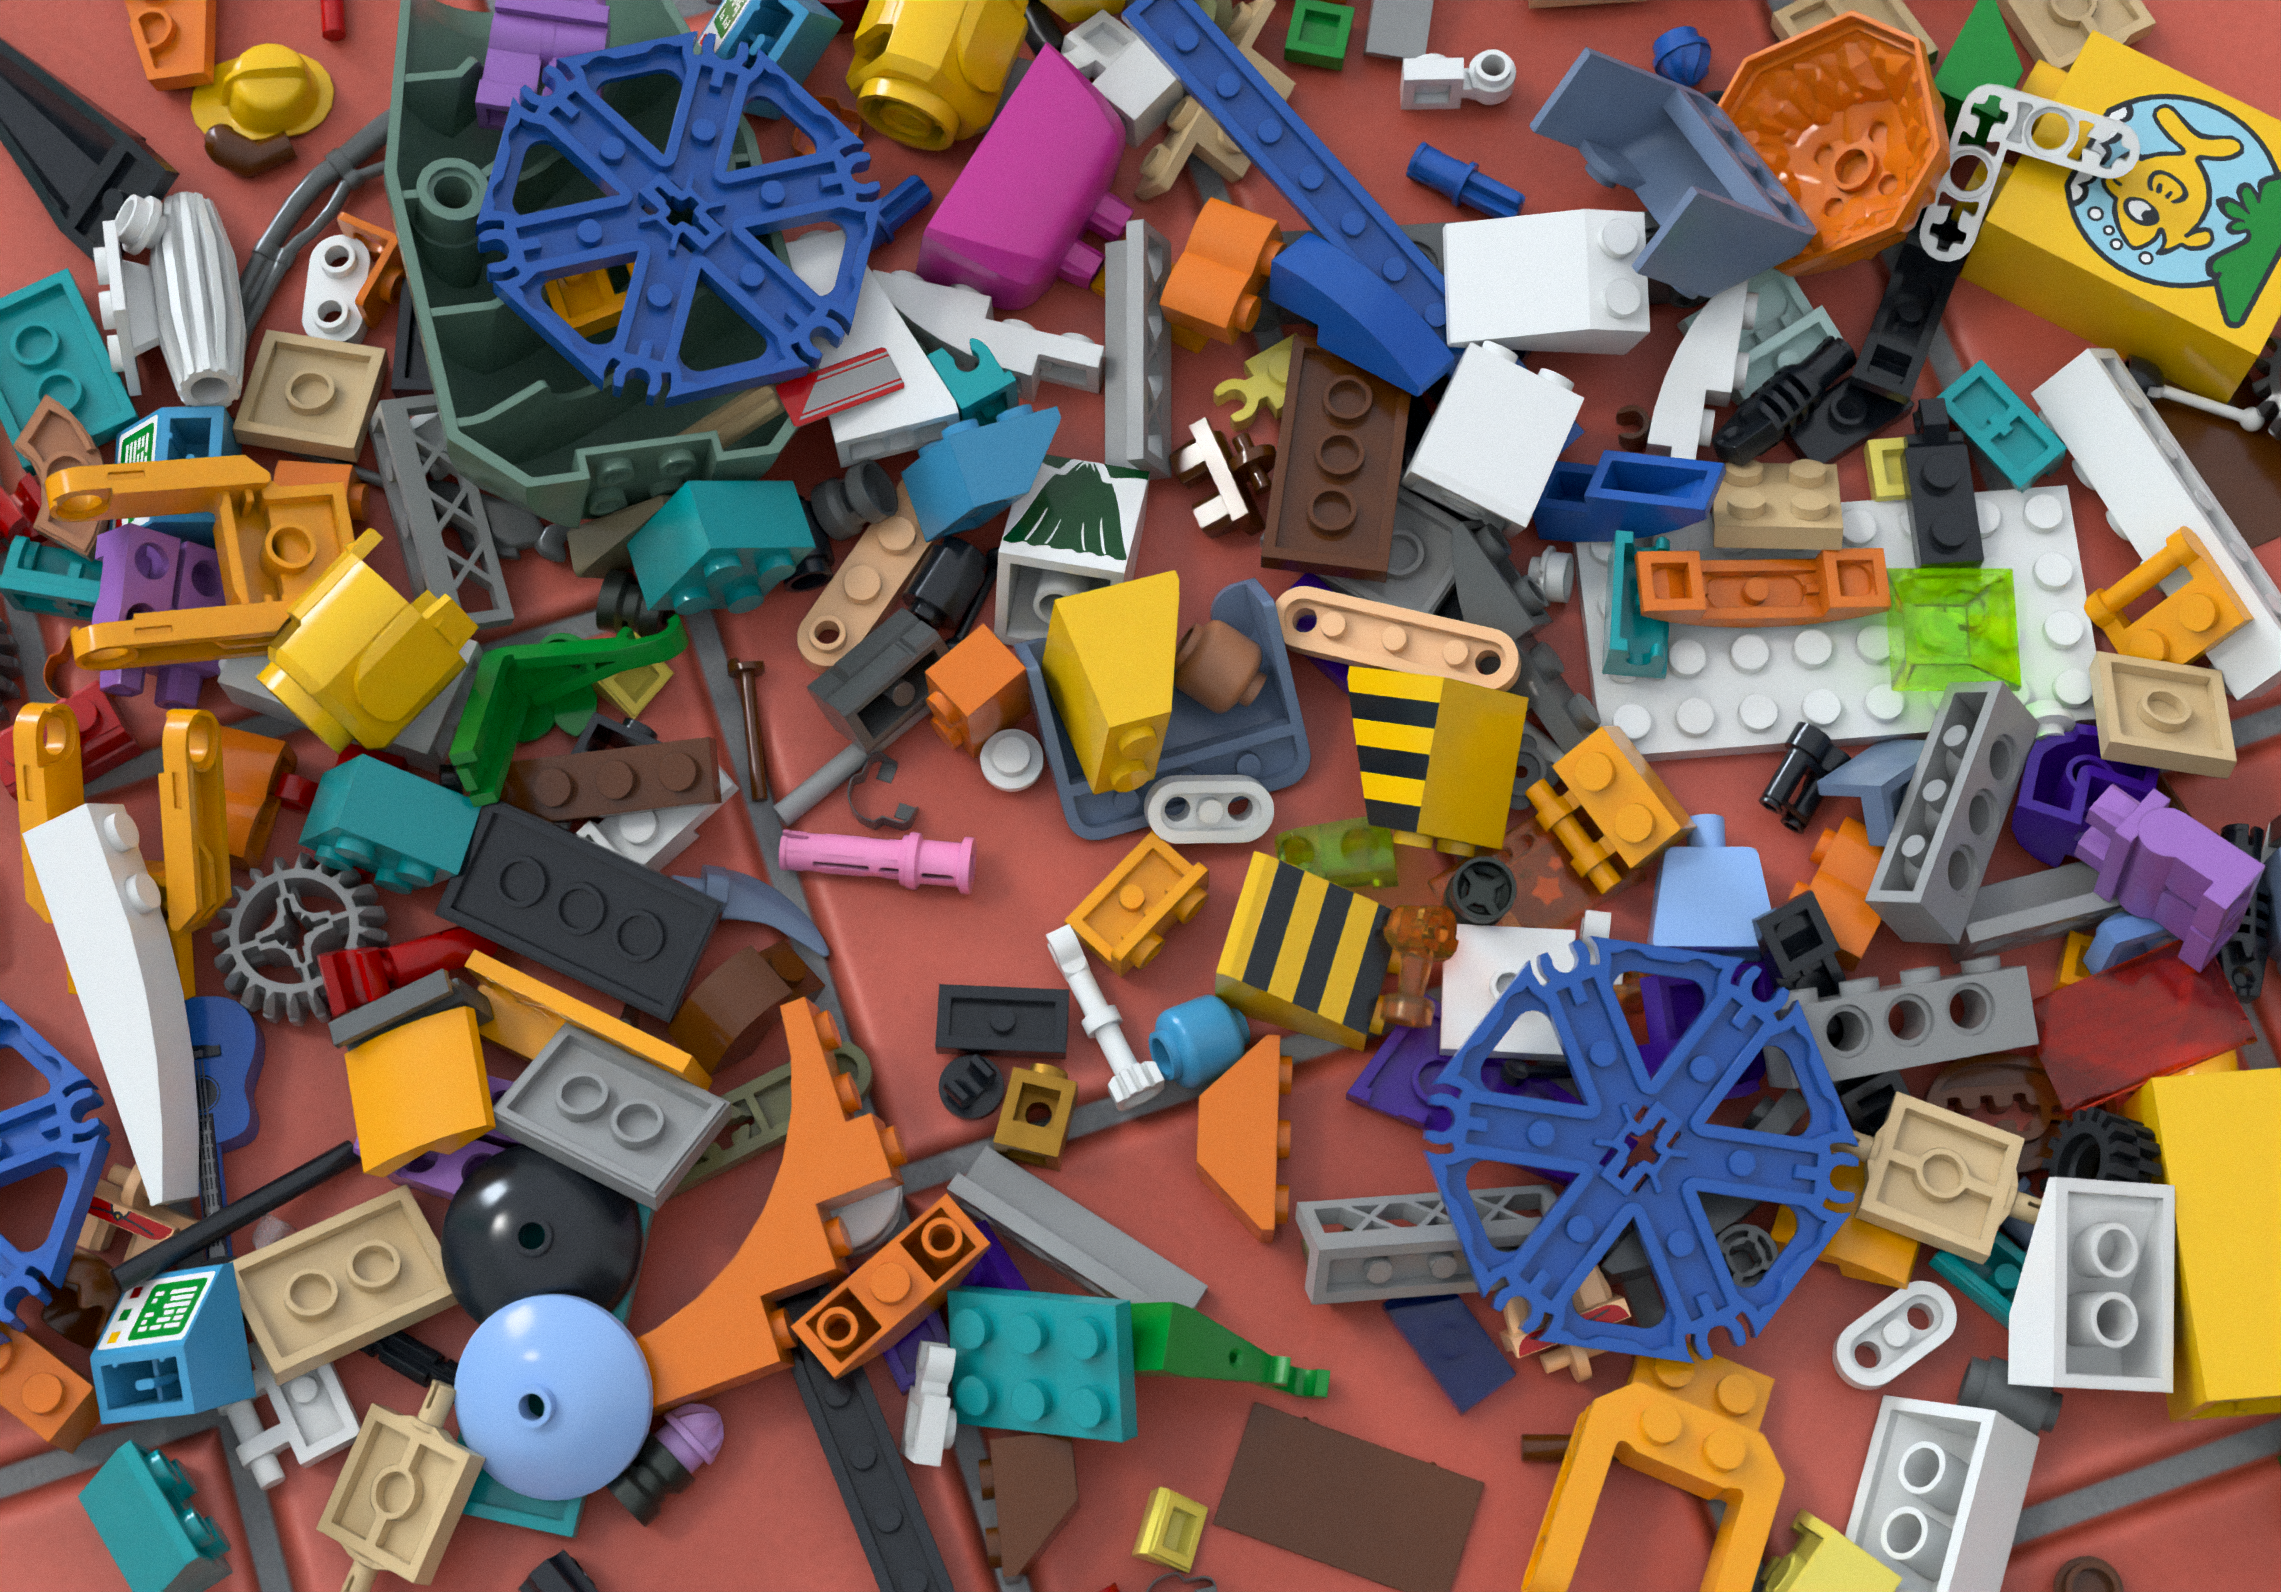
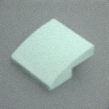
M1773 268L1750 278L1748 282L1747 292L1759 293L1753 330L1741 329L1738 352L1750 353L1744 390L1732 389L1730 398L1737 406L1750 397V394L1756 389L1762 387V384L1774 376V373L1781 367L1798 364L1804 360L1827 336L1831 335L1835 339L1838 337L1843 339L1823 305L1814 310L1794 277H1789ZM1703 308L1676 324L1684 337Z

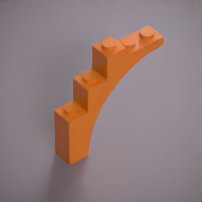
M806 997L780 1006L791 1056L792 1109L783 1160L762 1214L734 1259L699 1297L656 1329L635 1338L645 1356L652 1379V1418L668 1411H673L680 1406L695 1403L796 1366L790 1348L798 1346L797 1334L791 1328L793 1321L785 1307L777 1309L776 1302L850 1275L845 1257L853 1254L852 1242L840 1216L832 1218L830 1211L905 1184L899 1166L908 1163V1158L896 1126L892 1125L886 1128L885 1122L872 1113L855 1118L853 1112L862 1109V1102L853 1077L849 1072L840 1073L833 1050L842 1047L835 1020L829 1010L820 1012L819 1007Z

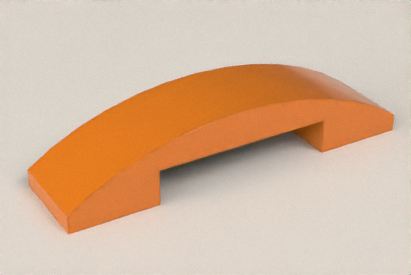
M1883 548L1821 550L1815 559L1700 560L1699 551H1637L1634 556L1641 616L1655 620L1708 627H1781L1864 617L1888 612L1892 607Z

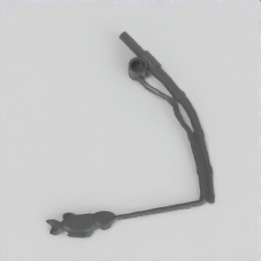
M390 108L370 121L341 147L334 148L324 156L325 160L309 171L286 198L262 237L256 242L251 251L252 255L239 279L247 332L246 350L252 333L284 274L290 269L296 259L297 253L339 214L351 190L355 191L365 184V181L384 175L385 160L357 171L355 168L387 144ZM341 178L342 180L339 182L327 205L314 221L281 248L303 213L328 186ZM284 451L315 463L353 465L360 480L384 489L379 473L345 460ZM442 480L427 481L429 490L451 504L461 491L457 483ZM480 493L498 559L520 560V551L534 547L545 559L554 562H564L566 559L564 542L567 541L566 532L570 531L571 527L559 524L545 527L540 521L541 517L508 501ZM463 501L459 509L467 513ZM435 511L439 523L443 515ZM450 520L444 529L453 528L459 534L464 549L473 554L476 549L473 534Z

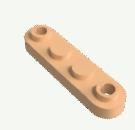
M903 479L895 489L898 498V510L895 515L880 523L870 524L798 628L797 643L801 657L805 664L815 672L823 674L883 624L901 598L931 547L938 545L941 540L938 539L926 543ZM828 629L839 633L838 639L830 644H824L817 640L819 634Z
M1309 586L1292 588L1283 593L1275 602L1285 647L1295 653L1355 667L1447 677L1504 692L1508 691L1516 683L1521 672V658L1515 643L1506 633L1494 628ZM1305 615L1317 617L1316 626L1311 631H1297V622L1301 617ZM1496 657L1501 661V664L1495 673L1484 675L1478 671V666L1484 658Z

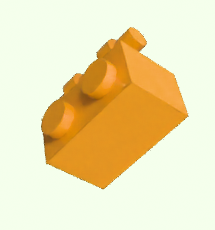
M1600 726L1552 765V768L1569 788L1566 793L1559 797L1545 778L1533 784L1524 793L1539 812L1535 816L1536 820L1546 833L1554 831L1574 857L1570 864L1582 879L1588 876L1602 895L1607 894L1623 881L1609 862L1615 855L1619 853L1630 869L1646 867L1663 854L1665 848L1673 847L1697 828L1693 820L1619 726ZM1582 808L1586 810L1604 834L1595 843L1573 816Z

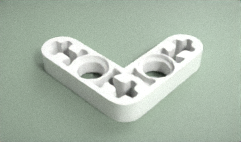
M1998 84L1978 86L1968 94L1961 107L1949 142L1950 168L1939 184L1935 203L1927 206L1921 224L1919 237L1922 247L1929 256L1938 261L1947 262L1960 259L1970 251L1975 243L2007 149L2100 178L2114 179L2127 174L2137 163L2140 154L2137 134L2131 126L2119 120ZM1989 95L2000 97V109L2008 112V118L2005 123L2000 121L1993 123L1986 141H1997L2000 143L1996 154H1992L1980 145L1959 143L1963 131L1975 137L1980 117L1971 113L1974 102L1985 104ZM2046 113L2061 115L2068 122L2069 135L2066 141L2054 149H2044L2038 146L2031 134L2032 125L2035 120ZM2083 120L2094 124L2087 133V137L2106 141L2111 132L2122 134L2121 145L2130 149L2127 158H2115L2111 167H2106L2100 164L2101 153L2086 147H2082L2081 160L2068 157L2067 155L2078 140L2079 121ZM1965 155H1974L1982 159L1988 171L1984 184L1978 189L1971 191L1956 187L1950 175L1954 161ZM1943 191L1958 201L1979 203L1975 214H1972L1963 207L1958 222V229L1967 233L1964 242L1953 241L1949 249L1938 247L1939 236L1930 232L1933 223L1943 224L1946 221L1951 207L1949 203L1939 204L1938 200Z

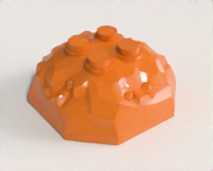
M1855 10L1843 13L1744 58L1717 104L1728 115L1816 227V235L1801 254L1772 267L1789 277L1807 276L1842 269L1860 259L1870 261L1879 251L1905 240L1907 233L1915 227L1921 210L1935 203L1936 191L1943 176L1950 168L1949 137L1944 120L1946 105L1931 74L1926 44L1913 35Z

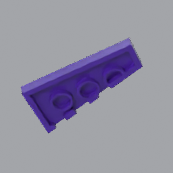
M1424 991L1419 994L1348 1090L1346 1100L1424 1131L1435 1130L1444 1132L1450 1127L1452 1122L1450 1112L1442 1106L1427 1104L1428 1096L1434 1094H1450L1455 1098L1459 1094L1457 1089L1444 1084L1431 1085L1453 1057L1439 1055L1441 1003ZM1486 1058L1482 1064L1480 1071L1481 1080L1484 1086L1492 1092L1584 1105L1549 1079H1526L1524 1084L1519 1087L1508 1085L1500 1076V1071L1508 1059ZM1629 1135L1624 1140V1143L1631 1149L1626 1160L1639 1143ZM1611 1148L1599 1162L1602 1166L1614 1153ZM1510 1164L1565 1187L1575 1176L1574 1173Z

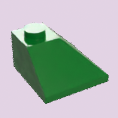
M1995 0L1977 1L1934 79L1946 105L1944 120L1949 142L1961 107L1970 92L1978 86L1985 84H1998L2016 89L2024 71ZM1989 95L1985 104L1974 102L1971 113L1980 117V123L1975 137L1970 136L1965 131L1961 133L1960 144H1975L1985 148L1993 123L1997 121L2005 123L2008 118V112L2000 109V97Z

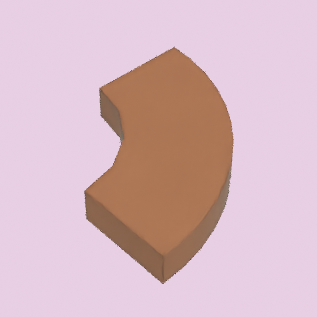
M45 394L13 444L15 450L33 465L41 481L42 505L33 528L40 535L93 562L96 552L97 535L106 532L109 520L63 522L52 518L49 512L45 480L53 473L63 469L105 464L96 443L84 426L62 404Z

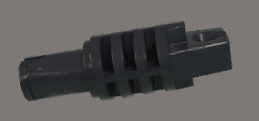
M1830 335L1800 363L1784 365L1777 370L1774 376L1762 384V387L1756 389L1750 394V397L1738 405L1737 411L1711 439L1718 458L1730 461L1735 465L1744 466L1756 456L1763 455L1784 440L1785 436L1794 431L1796 426L1804 422L1808 415L1814 413L1820 407L1823 398L1822 393L1825 392L1826 388L1856 364V355L1851 346L1845 340L1839 337L1835 339L1834 336Z
M2229 824L2221 829L2222 838L2261 863L2264 839L2262 828L2257 826L2250 828V835L2249 824ZM2261 878L2250 899V904L2238 931L2209 962L2212 994L2220 999L2247 1004L2260 997L2269 945L2266 938L2269 937L2267 921L2270 916V909L2267 905L2270 902V889Z

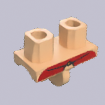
M115 1163L108 1173L107 1180L109 1182L99 1178L77 1245L96 1251L109 1249L118 1226L133 1233L123 1260L125 1262L200 1220L164 1205L151 1206L137 1163L132 1169Z
M1596 1265L1572 1296L1575 1311L1584 1319L1615 1323L1631 1317L1625 1297L1611 1292L1608 1282L1598 1265ZM1520 1296L1513 1297L1507 1302L1503 1312L1508 1329L1499 1332L1505 1351H1513L1517 1358H1521L1558 1344L1534 1340L1543 1332L1549 1320L1548 1313L1544 1312L1543 1320L1536 1330L1525 1334L1518 1329V1326L1528 1314L1527 1302ZM1560 1344V1348L1541 1354L1540 1360L1547 1374L1568 1366L1574 1379L1579 1383L1592 1378V1370L1588 1358L1607 1351Z

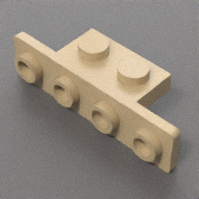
M1254 0L1248 4L1240 2L1233 8L1232 21L1226 36L1286 101L1296 83L1252 48L1254 41L1276 5V1ZM1191 95L1186 96L1175 106L1167 119V125L1171 129L1164 142L1156 145L1143 160L1139 172L1144 176L1134 194L1143 201L1167 192L1173 185L1191 152L1230 183L1243 178L1251 161Z

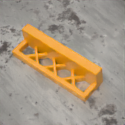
M475 949L464 965L480 982L477 991L488 997L494 1020L478 1027L480 1038L529 1063L534 1060L562 1025L567 1022L706 1091L713 1082L692 1055Z

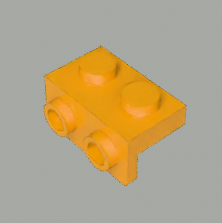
M1152 830L1064 920V925L1070 924L1077 939L1122 978L1133 965L1141 970L1158 955L1166 942L1161 936L1178 919L1183 924H1186L1203 908L1210 896L1206 892L1209 888V870L1200 862L1192 866Z

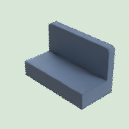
M1889 739L1878 741L1817 781L1819 795L1861 797L1869 846H1886L1926 740Z

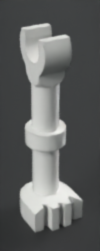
M1070 924L1046 934L1049 942L1047 947L1085 1015L1081 1024L1089 1038L1097 1039L1115 1075L1108 1083V1092L1118 1111L1132 1109L1157 1096L1164 1089V1078L1155 1061H1144L1141 1064L1136 1061L1119 1027L1123 1019L1115 1005L1107 1004Z

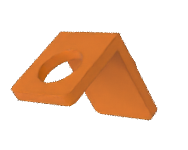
M341 212L337 222L343 235L354 240L357 238L366 246L371 256L378 258L355 299L357 309L364 319L366 326L376 329L390 304H396L400 301L402 278H406L397 236L390 231ZM361 234H364V235H366V236L372 238L373 240H375L376 242H378L380 245L371 242L370 240L366 239V238H365L364 236H362Z

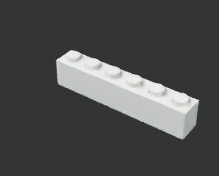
M2087 348L2031 393L2041 408L2038 413L2039 419L2059 440L2064 442L2075 459L2072 461L2075 474L2086 487L2097 491L2109 509L2106 511L2108 523L2122 539L2131 542L2142 558L2140 565L2167 546L2166 538L2180 527L2187 526L2197 534L2254 617V620L2206 653L2212 663L2209 665V669L2222 670L2225 693L2234 695L2237 701L2262 697L2281 683L2280 591L2113 348ZM2182 565L2153 587L2160 592H2164L2169 597L2194 578L2188 569Z

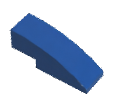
M1308 231L1272 259L1269 300L1317 324L1318 346L1417 397L1454 367L1455 356L1427 322L1375 273L1338 247Z
M1612 450L1603 451L1598 465L1556 461L1532 514L1539 539L1568 542H1612L1616 530L1633 531L1635 538L1638 539L1679 530L1705 520L1726 474L1725 464Z

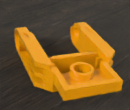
M246 455L78 466L55 472L45 480L50 515L52 518L63 522H86L210 512L215 516L212 530L226 606L135 613L132 620L98 623L80 630L78 626H74L70 630L75 665L84 670L105 671L268 655V645L291 621V617L287 614L286 610L346 551L343 546L346 543L355 541L343 482L280 487L271 480L270 472Z
M32 702L26 704L20 710L13 729L25 899L46 923L52 924L53 921L22 833L85 804L80 735L76 715L68 705ZM171 709L166 713L168 720L162 737L164 772L158 773L164 861L144 860L149 876L155 881L160 891V909L169 933L185 1001L196 996L192 932L206 927L232 897L222 740L219 723L214 714L208 710ZM47 724V732H48V735H47V743H46V747H45V745H44V740H43V734H44L45 725ZM66 961L68 994L78 995Z
M1687 1342V1351L1694 1363L1636 1355L1626 1386L1596 1398L1577 1417L1524 1574L1520 1592L1567 1591L1613 1455L1623 1465L1709 1501L1722 1500L1726 1502L1727 1505L1699 1592H1751L1786 1480L1765 1435L1759 1432L1775 1379L1712 1353L1713 1358L1708 1360L1700 1359L1694 1353L1691 1344Z

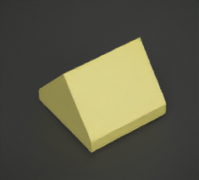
M633 632L636 639L641 638L637 633ZM664 662L619 672L593 683L592 687L598 695L627 717L635 719L672 677L674 672Z
M1158 1487L1151 1490L1131 1556L1180 1572L1189 1573L1208 1507L1168 1488Z

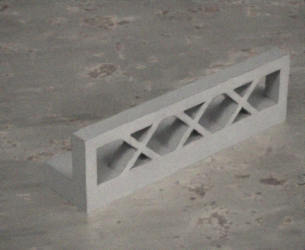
M1139 219L1126 221V240L1105 243V464L1149 471V480L1171 478V461L1169 459L1171 454V323L1165 320L1159 305L1163 290L1171 274V242L1146 220Z
M434 394L380 400L369 422L368 431L414 600L428 589L438 599L447 594L461 608L457 589L465 577L489 591L493 610L467 613L479 627L477 630L510 626L515 617L479 488L467 481L456 471L449 455L443 452L446 448L444 437L435 447L413 433L409 416L438 413ZM420 455L428 459L423 466ZM434 464L458 479L461 491L452 504L428 488L426 475ZM463 501L467 513L459 509ZM435 511L443 515L439 523ZM450 520L473 534L476 549L468 561L444 546L441 533ZM478 558L480 559L483 570L479 569L474 565ZM451 568L459 572L455 580L453 579Z
M2080 861L1980 887L1959 944H1948L1955 965L1960 963L1961 960L1990 956L2068 935L2070 930L2079 933L2095 929L2108 917L2127 910L2120 904L2117 895L2109 903L2093 892L2099 872L2085 862Z
M987 1145L966 1176L957 1172L947 1187L948 1195L967 1216L977 1222L986 1219L995 1234L1094 1297L1131 1300V1303L1176 1302L1196 1310L1208 1292V1286Z
M1550 1184L1468 1190L1490 1244L1501 1252H1512L1518 1249L1542 1219V1217L1527 1218L1512 1211L1539 1209L1544 1216L1557 1199ZM1439 1192L1297 1202L1295 1219L1310 1250L1305 1291L1312 1305L1479 1292ZM1404 1219L1417 1226L1399 1227L1386 1220ZM1341 1224L1353 1229V1231L1325 1233L1321 1225ZM1501 1278L1490 1287L1489 1291L1498 1290L1505 1286L1506 1282Z

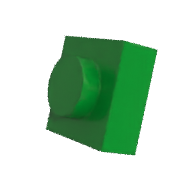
M1296 0L1285 44L1284 60L1342 71L1353 26L1355 8L1317 0Z

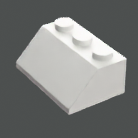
M1883 1395L1845 1537L1903 1578L1895 1589L1896 1592H2000L2040 1438L1996 1410Z

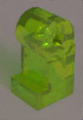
M1367 816L1295 828L1274 837L1276 859L1283 860L1344 888L1373 885L1374 889L1399 886L1392 830L1369 826Z

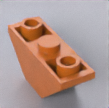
M1266 1035L1199 1096L1196 1176L1259 1243H1273L1275 1224L1288 1223L1289 1184H1276L1277 1159H1289L1291 1120L1278 1119L1279 1095H1291L1292 1056L1280 1055V1035Z
M946 1193L795 1322L791 1328L836 1380L895 1346L948 1299L947 1290L958 1287L991 1247V1243Z

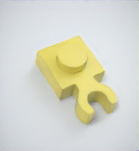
M1297 333L1245 361L1244 373L1248 377L1247 380L1228 379L1215 388L1213 401L1217 407L1232 399L1240 400L1245 405L1243 409L1236 411L1230 416V426L1233 431H1241L1251 426L1256 420L1258 410L1265 406L1269 408L1275 419L1282 417L1293 337L1298 335Z

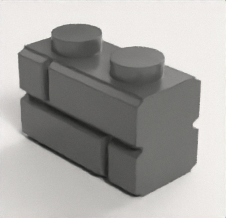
M902 607L839 659L834 666L830 667L808 685L807 690L834 729L848 740H851L854 745L868 755L927 705L925 699L929 696L925 671L950 650L935 629L922 620L919 621L915 615Z

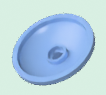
M565 1294L535 1295L511 1303L498 1310L472 1335L463 1351L456 1372L454 1385L456 1390L454 1399L455 1413L459 1429L467 1447L486 1457L482 1468L496 1481L519 1494L531 1498L553 1501L569 1500L593 1493L620 1476L633 1462L642 1448L649 1431L653 1413V1386L647 1361L638 1342L623 1323L610 1312L593 1302L576 1296ZM531 1394H536L543 1400L545 1405L543 1416H537L530 1410L528 1400Z

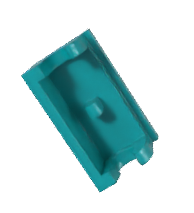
M975 338L969 340L972 355L979 360L977 368L969 372L959 370L955 365V359L943 348L927 355L930 363L956 401L960 422L975 418L980 427L996 423V416L1000 413L1019 406L1017 381L1010 370L1004 373L989 348L982 341Z
M1982 359L1936 397L1945 399L1948 419L1962 431L1968 440L2013 485V488L2021 493L2028 488H2032V485L2043 474L2046 473L2050 477L2062 467L2067 447Z
M1616 530L1609 551L1607 565L1602 674L1665 679L1667 675L1669 622L1641 616L1634 556L1637 551H1670V541L1666 537L1661 536L1656 540V545L1653 547L1635 546L1636 538L1633 531Z
M16 535L11 543L3 573L0 575V592L15 610L92 622L94 607L100 593L103 562L95 560V558L91 562L70 550L42 546L39 542L30 541V537Z

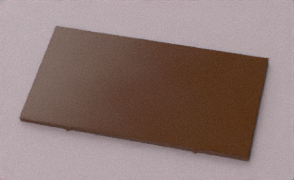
M2248 373L2227 405L2244 410L2248 407H2257L2264 401L2263 398L2257 397L2252 391L2253 381ZM2165 378V385L2199 395ZM2164 397L2158 398L2155 403H2152L2250 549L2280 537L2281 440H2276L2268 431L2273 420H2265L2263 426L2257 431H2247L2242 428L2239 421Z
M1254 1402L1213 1524L1402 1592H1449L1484 1482L1438 1467L1435 1462L1427 1463L1309 1421L1307 1417L1299 1418Z

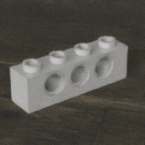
M2003 681L1948 682L1865 898V902L1903 942L1959 944L2040 725Z
M2000 955L1961 960L1962 972L1943 976L1940 974L1939 966L1903 970L1899 972L1901 983L1881 987L1877 976L1846 980L1838 983L1840 994L1818 998L1817 987L1789 990L1788 1000L1782 1009L1773 1013L1776 1019L1779 1020L1787 1013L1792 1001H1799L1832 1082L2039 1044L2026 966H2001ZM1958 993L1964 1003V1015L1956 1025L1950 1015V1003L1954 995ZM1895 1004L1900 1006L1904 1014V1025L1897 1036L1892 1033L1888 1023L1889 1013ZM1836 1014L1843 1024L1844 1032L1840 1043L1833 1047L1827 1038V1025ZM1773 1046L1763 1047L1769 1087L1800 1088L1784 1052Z

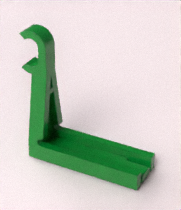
M677 614L667 620L668 627L662 632L637 639L632 629L624 626L616 637L515 645L483 652L448 755L453 766L457 765L456 772L466 792L471 791L469 798L473 806L479 807L499 801L529 706L535 704L538 707L619 672L664 662L676 657L689 644V638L680 617Z
M1176 1302L1131 1303L1135 1377H1176L1243 1382L1294 1397L1309 1399L1327 1398L1331 1373L1329 1370H1309L1291 1366V1357L1272 1356L1191 1307Z

